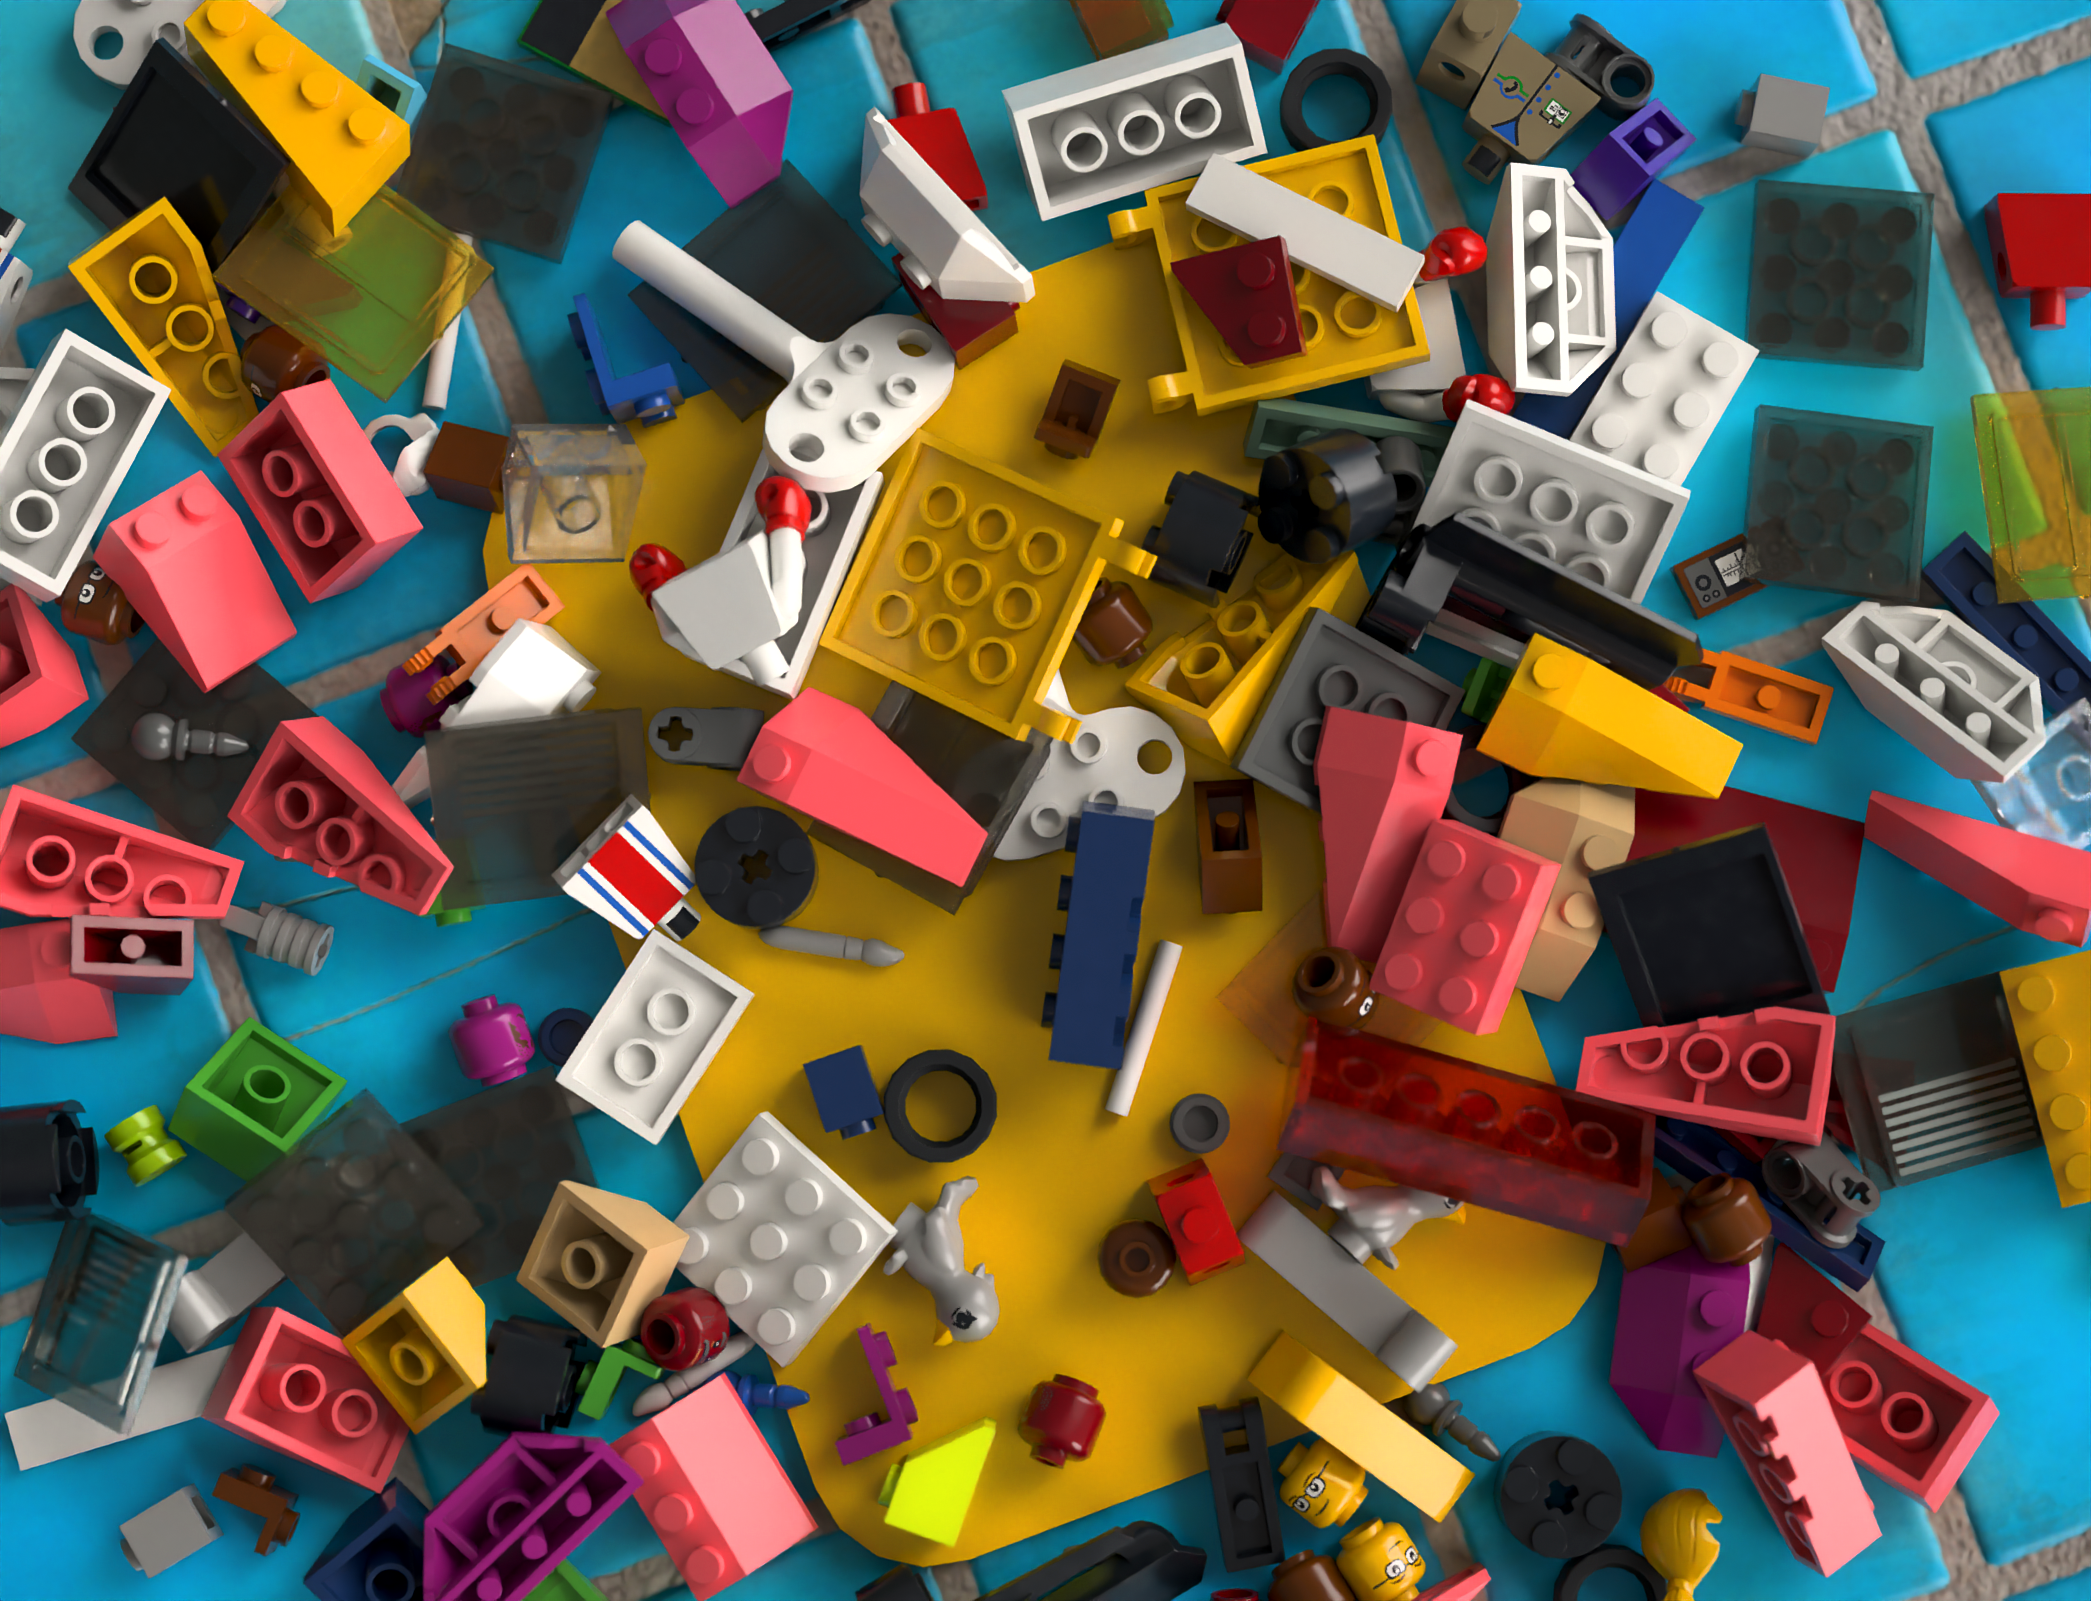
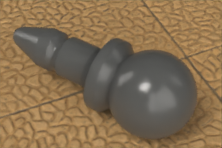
M149 713L140 717L135 722L131 731V742L134 749L139 755L149 760L165 759L172 754L176 760L183 761L186 750H189L191 753L207 755L215 753L217 756H230L245 753L249 749V744L246 741L229 733L219 732L214 734L213 731L198 729L189 731L188 719H180L175 723L170 717L162 713Z
M1441 1382L1427 1384L1420 1393L1413 1390L1412 1393L1403 1396L1404 1410L1407 1416L1415 1423L1424 1426L1431 1425L1432 1433L1437 1437L1448 1430V1434L1460 1444L1467 1445L1468 1450L1474 1455L1493 1462L1500 1460L1501 1453L1490 1436L1484 1431H1479L1478 1427L1464 1415H1459L1463 1408V1403L1459 1400H1451L1447 1388Z

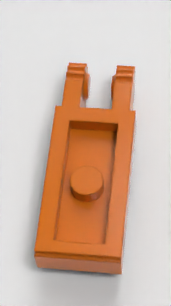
M526 561L434 634L436 639L405 662L402 667L411 676L414 673H420L433 662L434 657L444 649L449 652L460 668L450 676H444L430 687V692L426 696L435 705L471 677L483 659L519 618L544 624L561 611L565 605L531 563Z
M1703 649L1704 658L1701 664L1695 666L1713 669L1707 688L1689 683L1687 680L1676 676H1671L1663 683L1677 698L1702 704L1701 709L1812 746L1817 744L1834 688L1723 650L1715 653Z

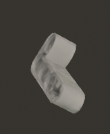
M340 1152L308 1176L201 1268L186 1273L167 1287L166 1293L161 1292L158 1296L164 1298L162 1305L152 1301L149 1306L159 1310V1319L188 1353L200 1350L223 1334L248 1313L252 1307H255L379 1201L380 1196L344 1153Z
M1273 1190L1236 1233L1242 1243L1418 1393L1422 1391L1459 1347L1276 1191Z

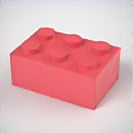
M331 379L281 392L217 454L310 604L358 588L423 529L422 524Z
M1432 819L1369 983L1370 989L1474 1035L1497 1032L1562 864L1456 820Z

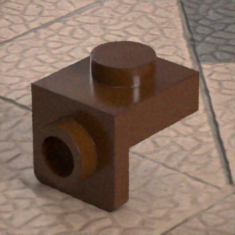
M1065 359L1060 368L1043 418L1035 431L1034 438L1044 442L1045 448L1059 457L1066 459H1077L1078 456L1089 458L1098 443L1121 380Z
M243 1463L240 1470L233 1467L220 1474L212 1496L267 1518L254 1550L258 1554L267 1556L276 1550L278 1544L284 1547L289 1544L301 1513L293 1510L299 1494L275 1485L276 1475L263 1468Z

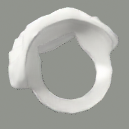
M419 413L412 418L398 414L383 415L371 421L363 429L370 443L379 431L387 427L403 429L413 440L411 444L403 448L395 471H388L403 496H417L427 491L431 486L423 471L440 432L436 424L426 413Z

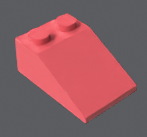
M202 470L109 523L92 556L106 575L122 588L129 603L204 694L285 644L297 634V630L239 515Z
M252 1307L201 1415V1418L251 1442L377 1494H381L410 1430V1427L341 1342L342 1339L278 1307Z
M1871 1324L1865 1327L1820 1380L1851 1459L1933 1513L1937 1512L2000 1414L1988 1395Z

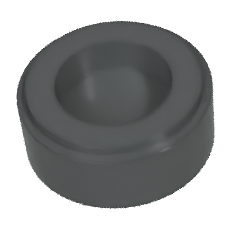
M1192 1094L1181 1099L1175 1105L1170 1115L1169 1125L1172 1137L1180 1147L1192 1153L1202 1154L1211 1152L1222 1145L1229 1133L1230 1119L1224 1105L1215 1097L1207 1094Z

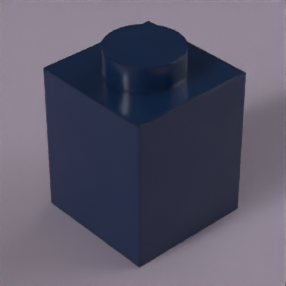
M862 1045L803 1064L826 1133L839 1129L842 1140H846L877 1129L873 1117L884 1114V1108Z

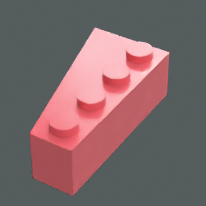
M1747 1330L1693 1371L1781 1535L1797 1561L1827 1578L1882 1536L1873 1514L1875 1510L1874 1504L1862 1487L1812 1361L1790 1351L1778 1339L1770 1341L1751 1330Z

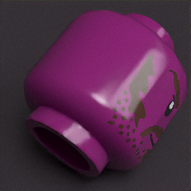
M440 653L420 673H414L409 676L402 667L403 664L389 671L386 677V688L380 691V699L389 721L399 733L407 731L413 737L427 738L440 732L442 723L439 720L448 707L458 704L466 696L473 694V685L468 678L437 704L433 705L426 696L430 692V687L444 676H450L460 668L457 662L450 664Z
M495 994L461 1005L464 1016L453 1022L448 1033L462 1074L468 1079H480L482 1087H487L526 1073L528 1070L525 1063L534 1056L535 1044L520 1005L512 1002L498 1004Z

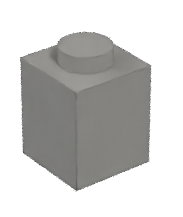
M1761 73L1750 88V91L1742 89L1738 99L1734 124L1743 126L1740 144L1808 158L1820 142L1830 87Z
M194 1483L178 1490L119 1526L125 1537L120 1541L125 1557L136 1571L143 1569L149 1579L224 1535Z

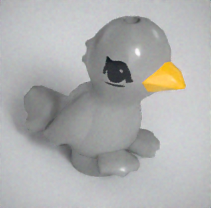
M1444 1156L1409 1159L1407 1167L1396 1168L1399 1177L1402 1178L1397 1186L1373 1185L1355 1189L1340 1185L1326 1166L1316 1167L1312 1173L1309 1191L1314 1197L1321 1199L1339 1217L1327 1231V1234L1362 1265L1373 1255L1377 1260L1382 1261L1385 1266L1395 1270L1399 1266V1262L1390 1248L1398 1243L1415 1223L1428 1218H1442L1464 1224L1466 1218L1464 1202L1469 1192V1178L1464 1168L1458 1162Z
M965 1176L956 1181L945 1183L942 1186L936 1205L928 1213L910 1202L894 1223L893 1227L898 1232L888 1243L896 1252L886 1262L883 1273L889 1276L903 1266L913 1279L930 1291L935 1301L937 1321L932 1346H946L954 1341L965 1343L980 1341L993 1331L997 1325L1000 1313L999 1301L994 1286V1275L985 1274V1264L982 1262L974 1268L972 1274L964 1269V1242L958 1217L961 1205L979 1187L976 1178L971 1176Z

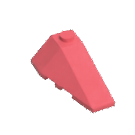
M1326 706L1313 762L1314 783L1319 786L1322 820L1318 821L1319 841L1324 842L1326 878L1322 883L1328 947L1345 948L1350 950L1360 960L1373 963L1378 962L1432 819H1441L1450 794L1463 735L1411 722Z

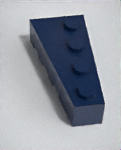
M1083 801L1081 817L1069 816L1064 852L1076 853L1073 876L1061 875L1057 902L1058 911L1068 912L1065 935L1053 933L1049 969L1060 970L1057 993L1045 992L1041 1027L1052 1028L1049 1060L1122 1069L1125 1024L1130 1009L1133 983L1132 973L1138 949L1141 908L1145 896L1155 810Z

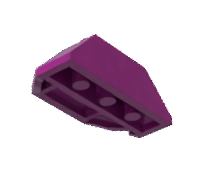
M622 0L605 12L624 51L680 139L731 209L780 177L783 163L782 155L788 132L794 90L736 0Z
M1694 1242L1693 1245L1630 1273H1627L1623 1267L1608 1383L1657 1450L1717 1458L1725 1430L1694 1376L1693 1371L1744 1333L1750 1290V1263L1739 1267H1732L1729 1262H1709L1700 1255Z
M512 1432L424 1516L423 1601L523 1600L644 1483V1479L601 1437Z

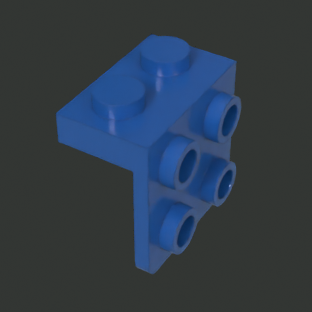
M585 293L573 296L577 312L568 314L567 317L577 348L581 349L585 361L593 360L595 368L586 370L585 375L593 400L599 406L602 416L612 414L617 424L640 418L643 428L676 419L677 415L674 407L684 404L685 398L670 363L617 379L593 307Z

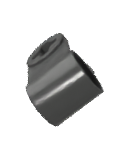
M1577 13L1570 20L1571 30L1553 53L1547 52L1544 56L1600 96L1601 99L1596 108L1601 110L1606 116L1614 120L1626 121L1646 106L1654 87L1655 75L1653 69L1644 58L1615 39L1597 21L1584 14ZM1582 47H1584V48L1581 50V52L1578 54V56H1577L1575 59H1573V58L1575 57V55L1578 53V51H1579ZM1619 77H1628L1636 82L1640 93L1631 98L1621 97L1613 91L1610 82Z
M1391 436L1375 444L1381 453L1375 456L1383 473L1391 471L1392 475H1402L1393 476L1397 490V507L1394 519L1386 531L1379 534L1371 542L1394 545L1396 552L1411 532L1426 493L1422 454L1419 446L1411 439L1403 436Z
M712 707L711 709L665 708L657 713L650 722L648 729L649 743L657 756L667 763L741 771L764 725V711L735 707ZM672 721H682L684 730L688 733H693L692 740L682 741L680 751H671L667 740L660 739L661 731L671 730Z
M1822 1132L1820 1146L1788 1141L1772 1149L1764 1156L1762 1175L1766 1185L1804 1223L1810 1234L1817 1241L1828 1247L1838 1249L1847 1247L1856 1237V1225L1860 1220L1871 1216L1880 1206L1881 1197L1874 1183L1850 1162L1838 1149L1832 1138ZM1857 1193L1861 1195L1859 1200L1854 1199ZM1825 1218L1831 1219L1827 1225L1824 1224Z

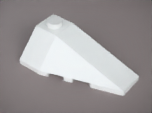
M519 618L469 678L477 687L474 693L464 698L458 704L449 706L439 720L442 723L441 731L444 732V735L438 743L435 740H431L415 753L392 785V788L410 810L458 781V773L473 772L483 766L457 768V761L496 757L508 751L501 750L456 756L457 748L525 741L535 734L455 743L454 736L551 725L563 718L568 711L572 715L576 714L591 700L596 692V687L592 683L602 672L551 626Z

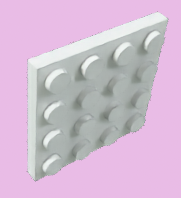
M1467 399L1411 531L1423 523L1432 527L1444 518L1459 512L1641 605L1690 499L1691 490ZM1442 608L1434 623L1429 622L1424 632L1511 669L1514 668L1525 645Z

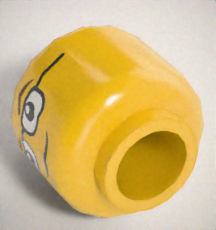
M1325 1439L1316 1440L1309 1448L1298 1442L1277 1469L1278 1472L1286 1477L1279 1490L1282 1501L1317 1528H1326L1332 1523L1341 1528L1369 1492V1489L1362 1485L1366 1476L1365 1468Z
M1375 1517L1359 1525L1339 1541L1343 1549L1336 1558V1564L1358 1601H1412L1419 1595L1415 1584L1425 1573L1426 1565L1405 1529L1399 1523H1383L1379 1517Z

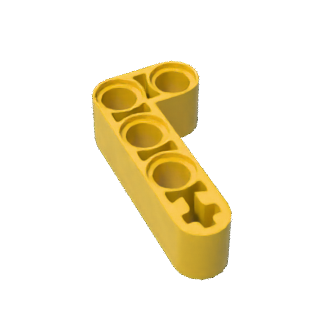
M1283 1330L1247 1378V1380L1284 1410L1439 1523H1441L1476 1475Z

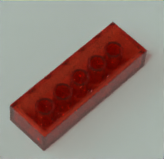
M1308 1016L1289 1064L1276 1150L1627 1248L1651 1200L1656 1113L1351 1027L1324 1023Z

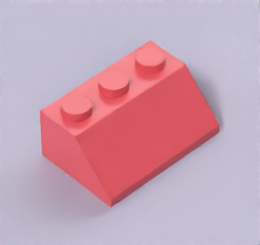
M725 1372L609 1444L644 1479V1483L633 1495L697 1601H705L744 1578L818 1528L817 1523Z

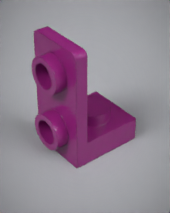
M870 1322L859 1326L857 1332L890 1418L881 1421L876 1411L844 1424L847 1435L839 1437L835 1442L844 1466L912 1439L913 1431L910 1424L920 1421L908 1388L904 1387L896 1390L888 1368L898 1363L885 1330L875 1334Z

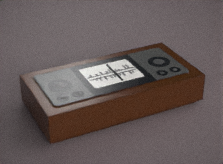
M1779 516L1672 566L1670 571L1695 621H1698L1791 577L1805 568Z

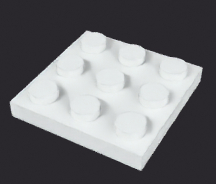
M768 1111L759 1113L673 1222L690 1236L676 1268L697 1288H704L716 1295L725 1307L727 1316L782 1367L793 1363L898 1232L895 1227Z

